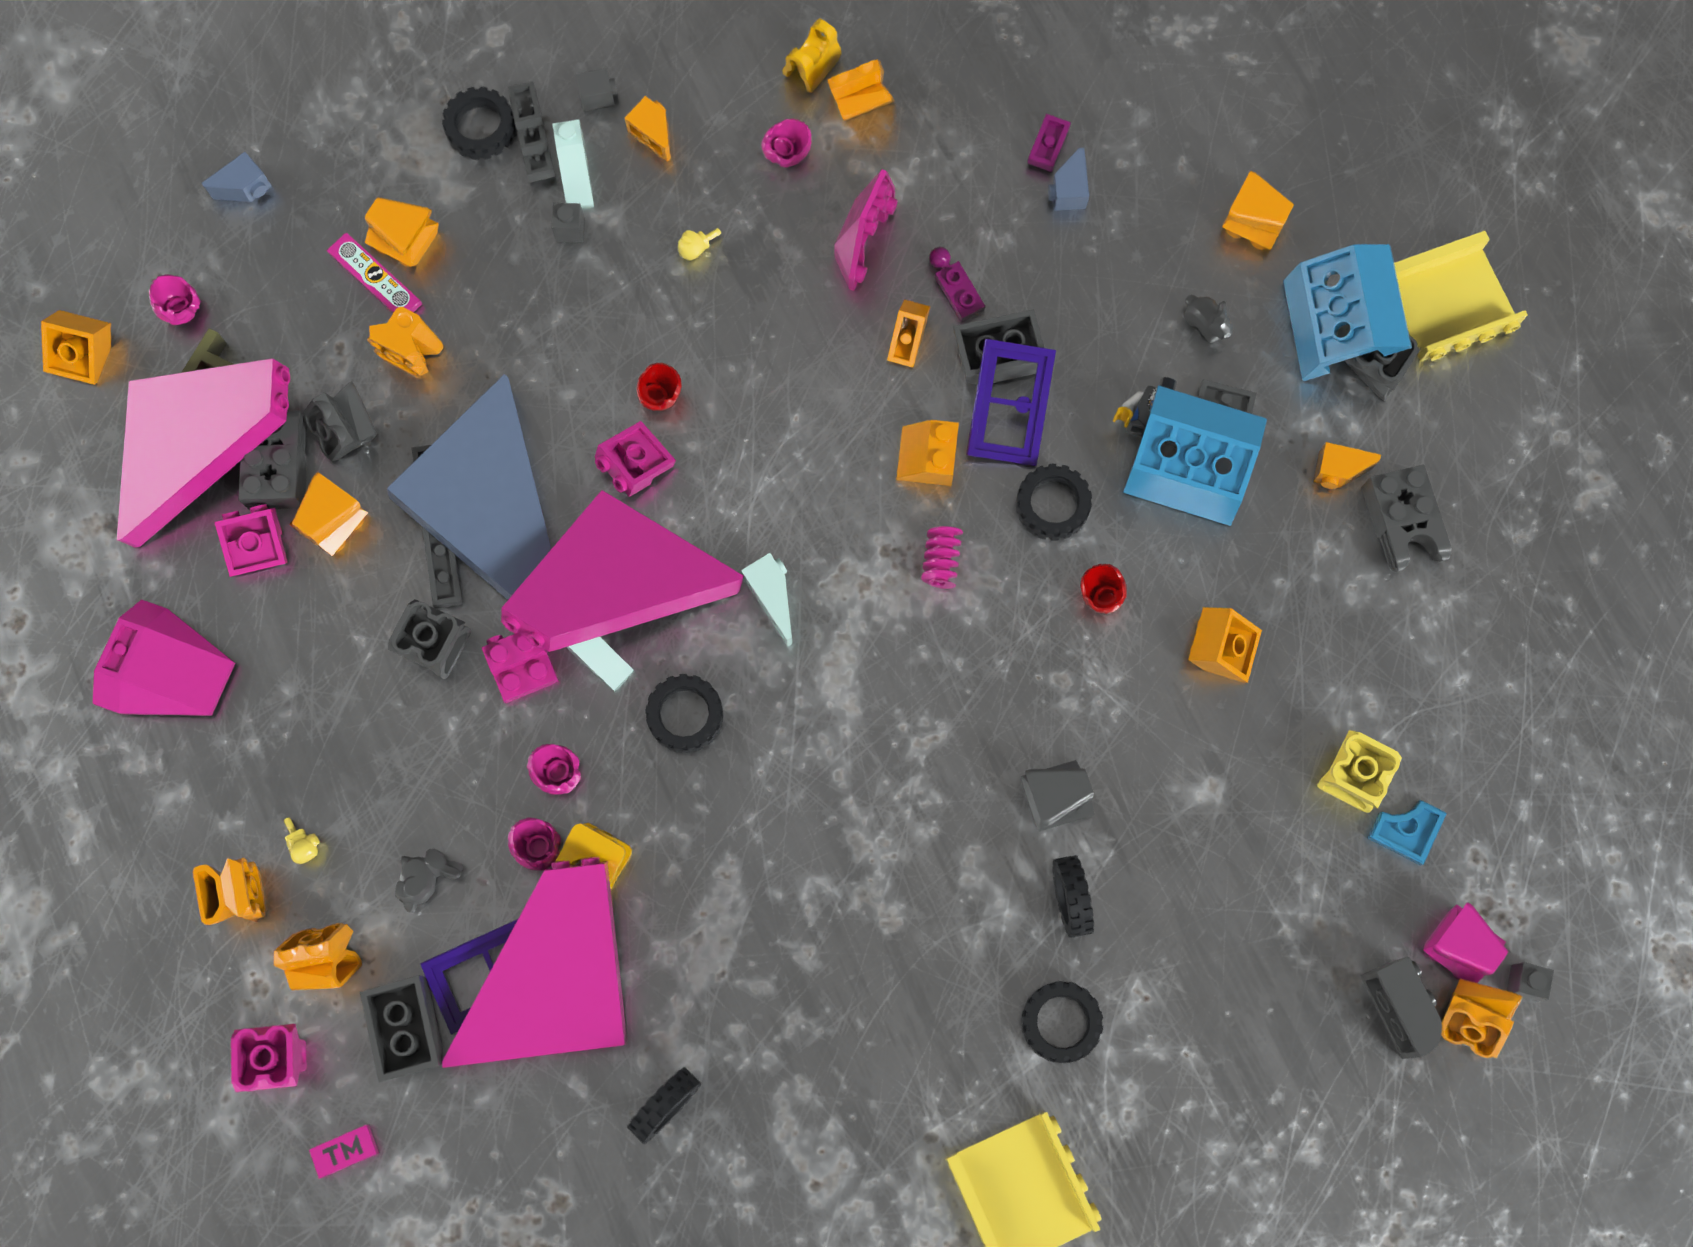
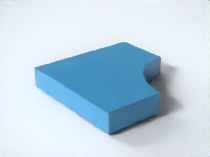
M1418 800L1412 809L1404 814L1392 815L1380 812L1367 839L1421 866L1426 861L1447 813L1422 800Z

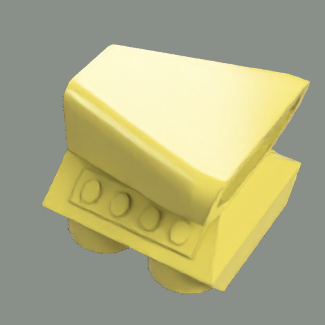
M1349 730L1331 768L1319 780L1317 786L1319 789L1351 806L1369 813L1373 807L1378 809L1382 799L1387 794L1388 786L1395 772L1399 769L1402 757L1394 749L1365 734Z

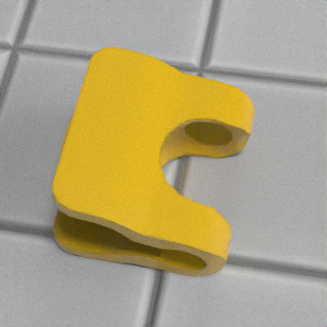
M818 18L811 26L807 40L799 49L794 47L786 56V65L783 67L782 74L789 77L797 68L800 77L805 82L806 90L812 93L841 57V48L837 41V31L835 28L821 18Z
M591 823L576 824L570 831L555 862L569 860L571 866L576 865L579 860L584 858L599 857L600 862H608L610 889H612L632 855V848L627 843Z

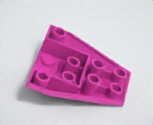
M883 169L855 199L834 244V257L848 288L853 291L858 282H863L867 272V268L864 267L865 242L868 236L874 235L878 221L885 223L888 214L893 215L898 200L895 199V186L888 172Z
M141 599L118 618L95 667L93 704L119 714L212 716L235 666V662L169 609Z

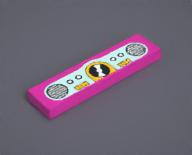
M345 233L327 249L328 254L392 313L398 307H404L415 312L422 305L421 301L348 233Z

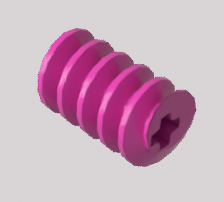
M941 526L927 531L929 540L926 541L925 545L927 551L924 553V558L927 561L923 563L922 567L925 571L921 575L923 582L942 589L956 587V584L948 580L957 578V573L950 571V568H955L959 565L957 561L951 560V557L960 556V552L953 549V547L961 546L962 541L954 538V536L963 534L961 529Z

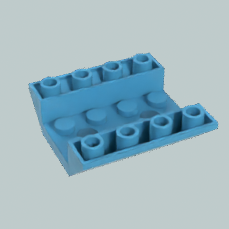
M1353 244L1299 263L1283 280L1303 381L1329 374V365L1379 350L1384 356L1412 348L1392 250L1389 244ZM1332 275H1340V280L1335 286H1327V281ZM1350 325V332L1347 336L1341 338L1337 336L1338 329L1341 326Z
M1158 385L1150 409V415L1123 493L1231 526L1247 489L1261 447L1267 418ZM1169 440L1175 442L1177 445L1176 453L1171 457L1163 456L1160 450L1162 443ZM1223 457L1228 458L1232 464L1230 471L1225 474L1218 473L1215 468L1217 460Z

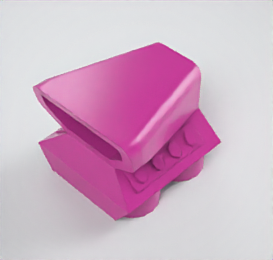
M1469 902L1463 908L1456 904L1446 914L1424 944L1423 949L1433 961L1440 963L1452 972L1457 980L1463 979L1478 983L1484 976L1493 974L1508 954V950L1504 946L1506 941L1492 931Z
M296 1024L234 1030L231 1037V1083L235 1092H252L261 1089L297 1086L299 1073L306 1071L307 1056L306 1042L299 1039Z

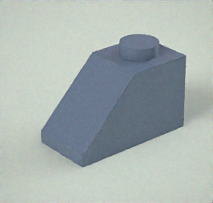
M1079 148L1055 173L1053 184L1048 185L1049 201H1053L1054 211L1086 209L1089 188L1084 148Z
M246 152L202 182V185L213 200L251 202L263 196L272 187L265 174Z

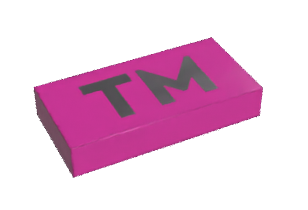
M369 1124L309 1149L319 1179L379 1154Z

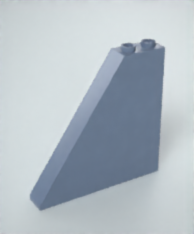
M504 374L387 488L389 499L508 600L548 554L551 546L509 378Z

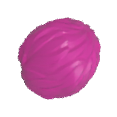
M793 118L774 124L763 137L762 149L765 157L770 162L777 163L781 167H791L798 164L808 155L811 149L810 129L804 122Z
M165 274L157 276L150 285L149 298L151 307L156 316L172 325L188 323L194 318L197 309L200 308V299L194 287L188 284L182 277Z
M556 744L541 745L534 749L528 758L527 769L532 782L546 793H569L581 779V773L578 769L580 765L579 758L565 746Z
M527 817L516 822L508 833V847L511 855L520 865L527 869L546 870L552 866L551 863L555 862L560 854L558 849L561 845V836L546 821Z

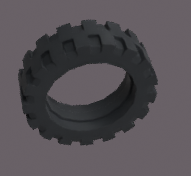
M470 87L467 88L468 91H460L454 99L451 98L448 101L447 109L444 108L443 111L444 120H442V125L452 148L455 151L458 150L460 155L467 157V155L471 156V159L479 160V157L490 159L491 155L501 154L504 147L508 148L511 144V138L515 136L514 127L516 125L513 112L507 99L504 96H500L498 91L494 89L490 91L487 87H480V89ZM486 107L495 110L500 115L501 122L498 129L484 139L473 140L466 138L458 131L461 117L474 108Z
M1049 464L1048 467H1043V465L1037 467L1034 472L1027 474L1017 494L1016 511L1019 513L1020 522L1028 527L1027 530L1031 534L1036 533L1041 539H1046L1047 537L1051 538V541H1057L1062 537L1065 539L1071 537L1073 533H1077L1082 528L1092 507V493L1088 490L1089 485L1085 479L1082 480L1081 474L1078 471L1074 470L1073 472L1066 465L1060 467L1056 466V464ZM1047 482H1058L1067 486L1074 493L1077 500V509L1074 515L1060 523L1041 519L1031 506V495L1034 489Z
M679 674L678 677L670 676L666 678L667 681L657 684L656 690L653 693L651 692L648 697L649 702L645 709L647 725L654 738L669 750L674 752L681 751L682 753H690L693 750L699 751L706 744L712 743L716 734L720 732L723 722V707L720 697L712 685L702 680L699 676H688L687 674ZM677 692H695L704 698L708 705L709 715L706 724L699 732L691 736L681 737L672 734L664 727L661 720V710L664 702L668 697Z
M1077 855L1054 859L1052 871L1056 888L1055 894L1068 937L1092 934L1094 932L1092 902L1080 859H1078Z
M1057 981L1044 985L1029 997L1022 1012V1032L1025 1035L1027 1044L1038 1056L1056 1063L1075 1062L1089 1055L1093 1048L1097 1046L1103 1031V1014L1098 1007L1097 1000L1089 994L1090 992L1087 989L1073 982ZM1055 997H1068L1076 1001L1084 1010L1087 1019L1083 1038L1077 1044L1068 1048L1055 1047L1047 1043L1040 1035L1037 1026L1038 1013L1041 1007L1048 1000Z
M683 1067L649 1098L646 1104L636 1113L637 1115L632 1118L627 1128L643 1144H646L688 1103L701 1086V1082L686 1067Z

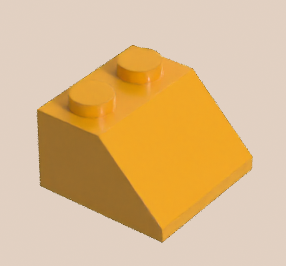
M58 310L42 320L43 372L94 385L98 383L111 350V323Z
M927 420L902 426L896 480L951 486L959 423Z
M1203 607L1188 660L1204 671L1248 683L1262 630L1232 608Z

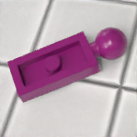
M936 247L930 252L929 261L933 267L941 269L935 273V279L959 320L962 322L985 310V304L960 262L958 261L950 265L951 256L949 251L944 247Z

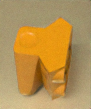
M876 59L827 79L844 121L895 102L882 83L884 69L880 60Z
M1250 171L1222 227L1226 229L1231 237H1244L1250 240L1256 249L1271 250L1294 204L1257 173Z
M378 197L365 215V221L369 226L365 243L375 248L378 253L387 254L397 259L401 265L415 266L436 237L439 223L429 219L432 210L427 207Z
M398 307L387 323L369 326L370 336L367 341L375 347L374 352L384 361L415 377H420L429 372L424 355L439 354L444 348L442 341L418 314L404 307Z
M317 472L313 476L297 513L289 525L323 551L333 556L335 552L341 551L344 548L346 539L352 531L359 529L363 525L364 517L368 512L361 508L360 503L355 498Z
M227 858L222 873L209 865H199L193 869L200 917L203 924L213 925L234 915L254 922L265 917L267 909L260 871L254 861L248 863L245 858L236 860Z
M343 923L331 924L321 929L309 928L292 934L274 950V966L284 970L291 990L342 987L362 966V960L357 952L346 950L353 930Z
M1459 979L1441 1021V1035L1450 1043L1470 1046L1471 1050L1481 1057L1497 1058L1514 1024V1021L1511 1019L1523 996Z

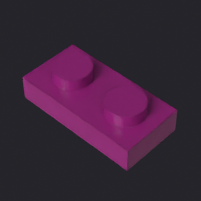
M1046 114L1028 157L1027 164L1052 172L1070 129L1071 122Z

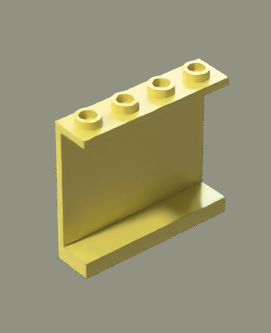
M1486 231L1394 263L1409 336L1413 337L1421 348L1417 354L1420 362L1429 358L1431 361L1440 359L1448 351L1454 349L1456 352L1462 351L1478 340L1481 343L1487 342L1503 331L1505 334L1512 333L1521 327L1520 323L1527 317L1526 310L1514 313L1483 251V248L1490 240Z
M1042 1112L945 1158L984 1247H1058L1087 1232L1100 1230L1097 1222L1102 1220L1094 1202L1089 1204L1084 1192L1088 1191L1082 1175L1080 1173L1075 1175L1070 1164L1075 1161L1068 1145L1062 1146L1057 1134L1061 1133V1129L1054 1115L1049 1117L1047 1112Z

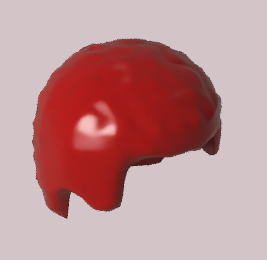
M650 364L640 375L637 382L639 402L643 407L652 411L669 409L675 404L681 392L682 382L677 370L667 364Z
M1111 564L1094 565L1081 578L1082 598L1096 612L1113 613L1124 603L1127 596V585L1117 567Z

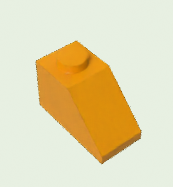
M645 96L625 117L627 132L668 161L671 155L666 109L660 102L656 100L653 102Z
M904 299L898 311L887 358L888 361L914 367L931 306Z
M1326 442L1318 454L1313 482L1320 483L1322 487L1328 489L1342 488L1372 470L1380 461L1381 454Z

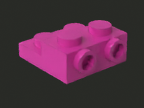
M642 421L599 444L595 454L597 468L603 473L607 471L613 478L612 483L615 489L620 493L625 492L629 497L651 485L653 478L672 468L676 461Z
M267 504L251 507L250 514L240 516L238 510L221 514L223 520L214 522L230 577L288 563L280 536L283 534L275 508L268 509Z
M518 632L505 638L502 635L493 636L486 641V646L481 647L505 703L559 682L547 651L542 647L537 648L533 646L526 637Z

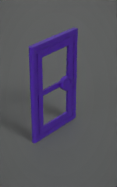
M985 339L966 455L1037 466L1056 350ZM997 357L1038 363L1032 400L1025 396L1017 398L1016 401L991 397ZM990 402L1015 406V409L1020 413L1029 412L1024 448L983 442Z
M518 919L420 963L451 1035L459 1031L470 1008L460 1012L443 971L481 953L491 971L494 963L488 950L507 941Z

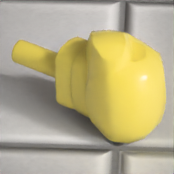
M717 228L706 235L702 231L698 233L690 230L685 231L678 241L680 256L690 261L698 258L710 247L708 241L721 234L720 229Z
M290 817L284 819V823L290 833L285 837V841L292 861L296 864H304L318 855L317 845L320 843L316 834L307 835L304 829L296 830Z

